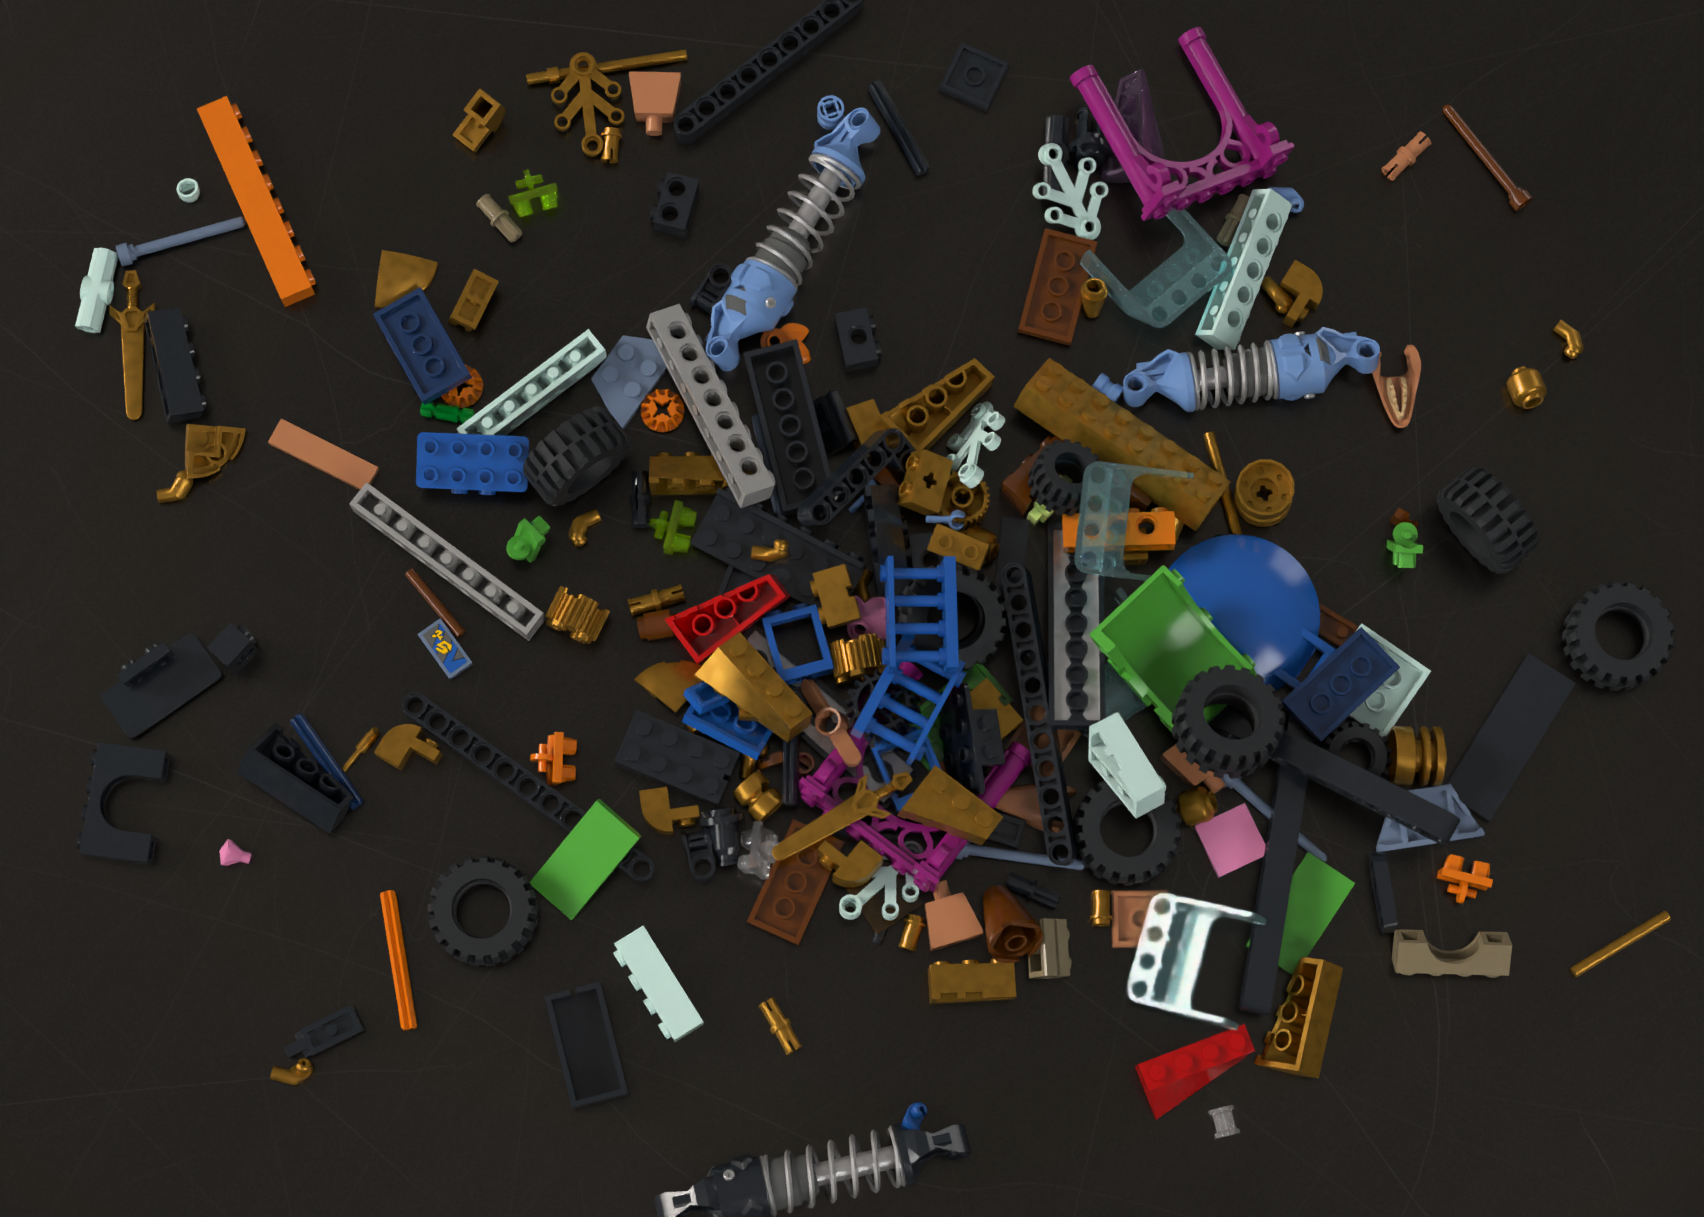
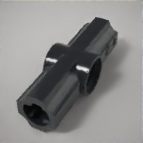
M1061 115L1046 117L1044 145L1055 143L1061 148V161L1067 171L1069 118ZM1050 149L1049 155L1056 154V152ZM1043 164V182L1049 184L1051 189L1063 192L1052 167ZM1042 186V196H1043V195L1045 194V188Z

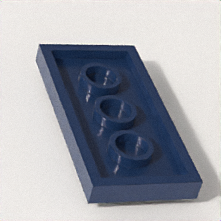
M421 287L373 314L424 405L472 378Z
M1360 627L1282 700V704L1320 743L1390 678L1400 666Z

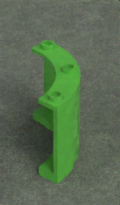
M1162 565L1089 635L1097 648L1109 658L1107 661L1140 700L1147 707L1151 703L1154 705V711L1161 718L1160 721L1172 732L1174 725L1171 721L1175 706L1185 686L1190 680L1194 679L1196 674L1201 671H1206L1207 673L1209 668L1214 666H1220V670H1222L1225 665H1234L1236 670H1241L1244 667L1250 669V674L1254 676L1257 674L1254 666H1256L1255 662L1246 653L1241 655L1211 623L1213 620L1211 614L1205 608L1197 606L1183 585L1185 579L1175 569L1170 571ZM1215 704L1204 709V716L1207 723L1227 705Z

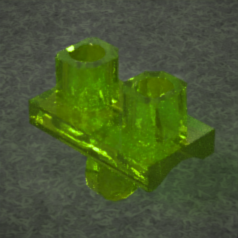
M528 169L523 171L525 179L515 181L517 189L528 186L529 190L508 196L509 202L514 205L518 216L523 217L533 214L529 201L531 198L539 196L543 210L557 207L555 191H558L556 183L534 188V184L543 182L541 174L531 177Z
M675 500L670 522L667 521L669 513L661 511L659 519H650L649 523L651 527L656 529L654 537L657 539H662L664 531H667L663 549H665L664 554L672 555L673 551L688 553L691 536L678 534L679 526L683 525L694 528L697 519L696 511L684 507L683 502Z

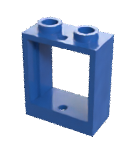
M802 603L794 606L793 610L782 613V610H776L766 614V618L762 619V627L773 667L787 685L799 683L805 679H814L833 674L834 666L816 604L809 606V603ZM811 616L823 659L783 670L772 627Z
M916 726L911 727V733L901 732L902 736L916 742L923 728L917 730ZM926 736L923 744L927 745L924 755L930 770L935 765L941 769L929 738ZM882 739L879 745L876 742L874 743L876 747L871 749V755L883 784L886 786V783H891L892 780L881 755L900 747L893 743L888 744L885 739ZM895 790V792L892 791V794L888 795L896 814L901 811L913 793L899 798Z

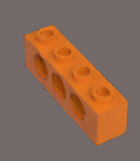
M1158 507L1151 509V512H1140V509L1128 508L1124 509L1123 513H1112L1111 509H1099L1095 513L1084 514V511L1080 514L1075 512L1073 516L1063 514V553L1174 550L1176 544L1174 511ZM1143 523H1149L1153 526L1154 531L1150 534H1143L1138 527ZM1115 524H1121L1126 528V532L1122 535H1116L1111 531V527ZM1086 525H1094L1097 527L1098 533L1088 536L1083 532V528Z

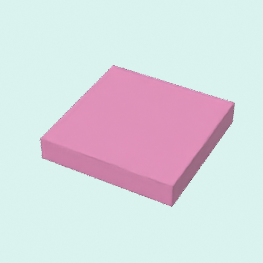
M1245 803L1214 817L1209 822L1201 823L1194 827L1218 878L1264 856L1265 843Z

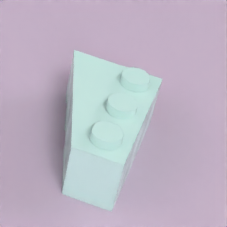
M1116 712L1089 726L1088 761L1133 816L1138 818L1164 804L1165 782L1157 775L1120 714Z

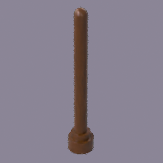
M1445 105L1443 113L1508 192L1509 204L1515 211L1525 207L1533 199L1527 189L1523 190L1515 185L1451 105Z

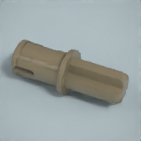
M489 193L478 200L476 206L491 220L490 224L492 227L496 226L510 242H515L521 237L522 231L508 216L509 212L503 210Z
M1240 194L1231 212L1226 214V221L1217 236L1219 244L1227 247L1231 245L1250 198L1249 196Z

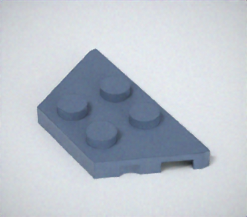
M623 335L591 380L606 408L624 430L641 407V403L647 394L651 393L668 368L652 339Z
M1451 784L1407 790L1453 813L1461 820L1450 841L1485 836L1483 829L1479 827L1469 809L1459 799ZM1385 817L1376 845V852L1422 846L1436 842Z

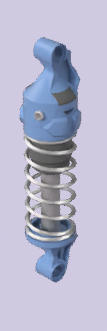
M857 108L837 124L831 133L814 142V150L809 157V162L820 174L819 178L816 179L807 174L798 175L799 181L811 190L808 196L797 191H788L790 200L800 207L799 211L796 214L786 208L777 209L778 215L790 224L789 227L767 226L770 237L766 238L763 242L756 243L758 251L755 256L747 258L743 264H739L731 275L732 283L723 295L722 300L712 307V327L705 338L706 353L721 370L731 371L739 364L738 341L759 332L774 330L780 318L789 313L793 307V297L798 289L797 286L802 283L801 274L803 270L812 267L813 261L810 254L823 249V242L820 236L833 233L834 226L831 219H837L844 215L842 202L854 199V190L859 189L864 183L866 176L859 160L858 146L874 141L880 134V126L867 109ZM806 180H809L810 182L814 183L815 185H814V186L811 185V184H810L809 182H807ZM840 186L849 189L850 195L848 197H838L835 192ZM830 200H834L840 209L839 213L828 214L824 211ZM820 217H824L829 225L827 231H817L814 229ZM809 234H813L819 243L817 248L810 247V243L807 240Z

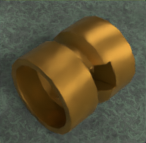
M757 770L743 781L732 795L742 806H749V814L760 824L774 813L783 802L781 793L776 788H769L770 781L760 770Z

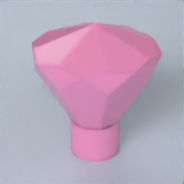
M227 839L219 851L221 865L223 866L238 862L249 864L251 858L250 852L243 851L230 839Z

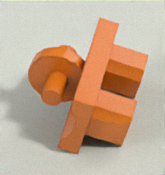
M554 732V735H548V744H539L538 754L530 755V761L538 762V772H546L547 785L556 786L560 783L575 780V765H563V755H575L577 740L564 737V732Z
M1450 854L1447 856L1444 867L1438 870L1437 879L1459 884V886L1449 884L1447 892L1457 894V903L1463 904L1465 897L1476 898L1477 890L1469 889L1468 887L1485 891L1492 887L1493 879L1489 878V863L1474 861L1470 874L1462 872L1464 858Z

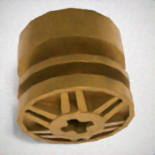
M1259 459L1249 463L1240 472L1236 482L1234 503L1238 514L1247 523L1257 527H1270L1279 523L1288 514L1294 496V480L1290 471L1281 463L1271 459ZM1264 492L1268 500L1263 501L1262 497H1259V493Z
M1392 726L1388 737V747L1391 746L1392 753L1389 754V757L1392 758V764L1388 768L1390 770L1388 773L1390 782L1395 785H1411L1415 773H1417L1421 785H1427L1430 779L1432 785L1440 786L1444 778L1447 762V750L1442 728L1432 727L1429 734L1428 728L1422 726L1417 739H1415L1411 726Z

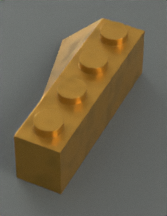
M974 358L946 375L940 381L929 385L920 393L899 403L897 407L879 415L878 418L887 429H899L916 451L929 450L993 386L995 376Z
M661 452L657 453L655 457H650L649 485L651 495L716 494L718 488L724 491L726 487L730 488L712 453L711 456H700L698 452H686L683 454L684 456H672V453ZM743 471L744 473H746V474H748V475H753V474H752L751 472H749V471Z
M740 632L719 646L694 675L700 682L704 681L713 687V691L720 696H726L736 703L740 710L747 711L759 719V723L786 742L792 740L810 725L812 712Z
M1300 958L1286 990L1289 993L1286 1001L1282 1006L1279 1005L1275 1014L1278 1016L1272 1032L1268 1031L1264 1042L1267 1044L1262 1055H1257L1254 1064L1294 1075L1319 1079L1343 972L1342 967L1322 959Z

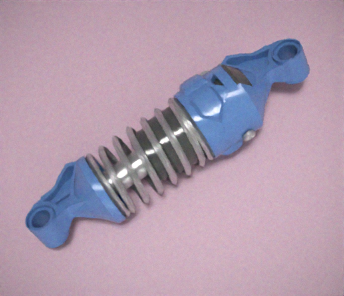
M1322 327L1314 334L1305 335L1304 331L1284 334L1279 339L1265 341L1262 347H1257L1255 343H1252L1251 348L1244 349L1239 344L1237 347L1238 353L1231 354L1230 348L1226 346L1222 366L1219 365L1218 352L1213 348L1211 351L1212 368H1206L1205 355L1200 350L1198 352L1200 369L1198 370L1196 369L1193 354L1190 352L1177 353L1167 349L1157 355L1152 361L1136 363V369L1124 378L1123 399L1127 405L1139 407L1146 403L1153 393L1159 392L1177 403L1186 412L1198 411V409L1203 410L1207 404V399L1213 408H1217L1220 403V397L1226 406L1231 405L1233 397L1239 404H1243L1246 397L1256 403L1259 396L1268 401L1271 397L1274 399L1284 398L1290 401L1297 400L1302 396L1305 399L1314 398L1315 394L1324 393L1333 377L1344 365H1349L1363 374L1374 372L1378 366L1380 346L1375 340L1357 336L1356 332L1342 334L1336 330ZM1133 388H1138V389H1140V390H1138V391H1133V390H1131V389H1133ZM1223 388H1225L1228 393V400L1226 398ZM1212 389H1215V402L1210 391ZM1200 391H1202V403L1200 402Z

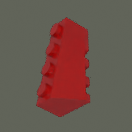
M768 574L664 620L695 662L703 664L719 646L737 633H744L791 596L775 574Z
M1243 1024L1136 1065L1135 1068L1155 1119L1160 1118L1254 1052L1255 1049L1246 1026Z

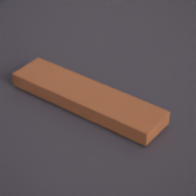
M280 419L268 441L269 445L361 490L366 482L371 485L379 471V467L283 419Z

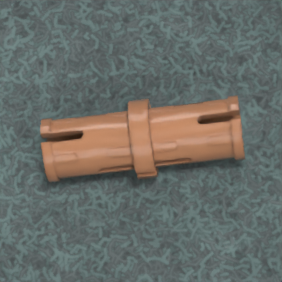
M1418 132L1405 147L1401 146L1397 150V155L1382 167L1384 175L1394 168L1387 177L1388 179L1395 180L1408 165L1412 166L1416 162V157L1431 145L1429 137L1419 144L1426 134Z

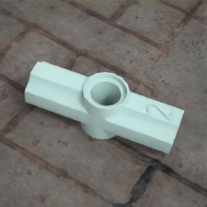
M94 248L88 276L83 278L80 288L81 305L75 325L77 329L90 333H100L106 306L111 303L113 298V277L118 261L117 252L106 248Z

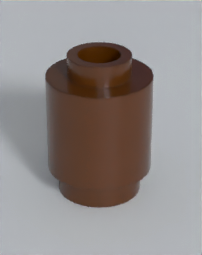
M670 609L644 613L642 617H637L640 638H647L650 641L675 636V633L664 619L676 615V613L671 614Z

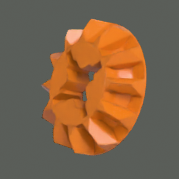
M467 365L465 366L472 378L466 381L465 384L470 387L463 388L460 396H458L457 387L443 394L442 398L449 405L459 406V408L469 407L476 403L482 395V378L475 368Z
M656 389L654 392L647 394L641 403V417L644 423L654 431H671L678 427L683 420L684 404L679 395L669 389ZM655 402L661 406L669 404L667 411L670 418L663 413L656 416L658 409Z

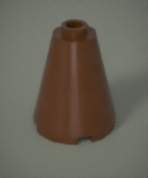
M993 885L989 887L982 897L989 953L996 961L1002 963H1015L1020 961V956L1028 954L1029 957L1033 955L1043 941L1041 927L1006 886Z

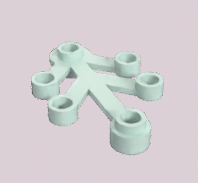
M1055 143L1043 145L1038 152L1039 160L1042 164L1052 167L1063 192L1051 189L1049 184L1042 182L1037 183L1033 187V195L1037 199H1048L1069 206L1076 216L1063 214L1059 207H1050L1045 211L1046 221L1051 224L1059 223L1074 228L1078 237L1090 240L1095 239L1101 231V223L1097 218L1101 199L1108 194V186L1104 182L1093 183L1090 187L1091 198L1087 210H1085L1082 199L1089 175L1096 169L1095 160L1087 157L1078 162L1079 172L1075 186H1073L1061 161V148ZM1050 149L1056 152L1054 159L1049 156ZM1085 161H1088L1090 163V169L1088 171L1084 169ZM1098 185L1102 188L1101 195H1098L1096 193V187ZM1040 186H1043L1045 188V194L1043 196H1041L1038 192ZM1052 210L1057 213L1056 220H1053L1050 216ZM1087 222L1091 223L1092 229L1090 232H1088L1085 229V224Z
M988 401L976 404L971 411L970 423L960 435L957 433L952 435L947 442V447L953 452H958L956 455L951 453L946 457L953 461L950 472L956 471L968 454L967 463L958 472L960 481L968 488L977 486L984 476V471L977 466L981 442L990 451L995 450L1001 443V438L996 433L984 431V428L987 426L997 431L1005 423V418L993 409V405Z
M904 842L905 847L911 850V852L915 854L924 852L922 846L917 842ZM881 866L872 877L875 879L857 895H845L840 900L839 912L841 916L848 920L858 918L861 914L862 906L885 886V903L882 906V916L886 920L896 919L899 914V906L896 903V876L899 873L891 866ZM905 873L906 885L902 888V898L906 902H914L918 899L919 888L913 883L915 879ZM913 890L915 895L909 896L905 892ZM851 906L855 908V911L849 913L845 908ZM891 907L895 909V912L889 914L885 909Z

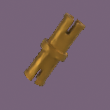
M681 584L660 591L654 589L651 590L650 594L627 599L632 617L654 609L660 611L662 607L686 601Z
M775 997L767 1000L772 1011H770L766 1002L761 1003L758 1007L771 1025V1033L776 1034L786 1055L794 1052L789 1044V1040L795 1050L801 1048L802 1044H800L789 1025L791 1024L790 1019L785 1018L775 1001Z

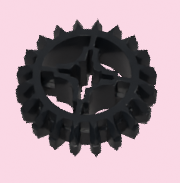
M877 669L874 671L875 676L871 678L867 673H864L865 681L862 683L859 680H855L854 683L857 689H849L848 691L851 698L845 700L846 706L849 707L845 710L846 717L850 718L848 721L850 727H854L862 712L861 706L863 701L870 693L872 694L881 677ZM898 683L896 685L889 684L887 689L895 690L888 693L890 698L901 704L905 702L906 707L919 714L921 713L920 707L917 706L921 703L920 696H917L915 692ZM876 708L873 717L877 720L885 721L886 724L883 726L902 735V731L911 733L912 730L909 724L916 725L901 716L895 720L894 712L888 709L889 715L886 714L885 710ZM872 732L870 734L863 733L864 739L868 742L873 736L875 737L876 744L879 745L882 741V737Z

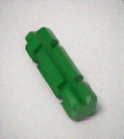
M432 401L426 405L422 403L420 408L422 416L430 418L435 416L436 419L458 422L459 420L462 424L475 415L473 409L463 407L462 410L459 406L442 403L435 405Z

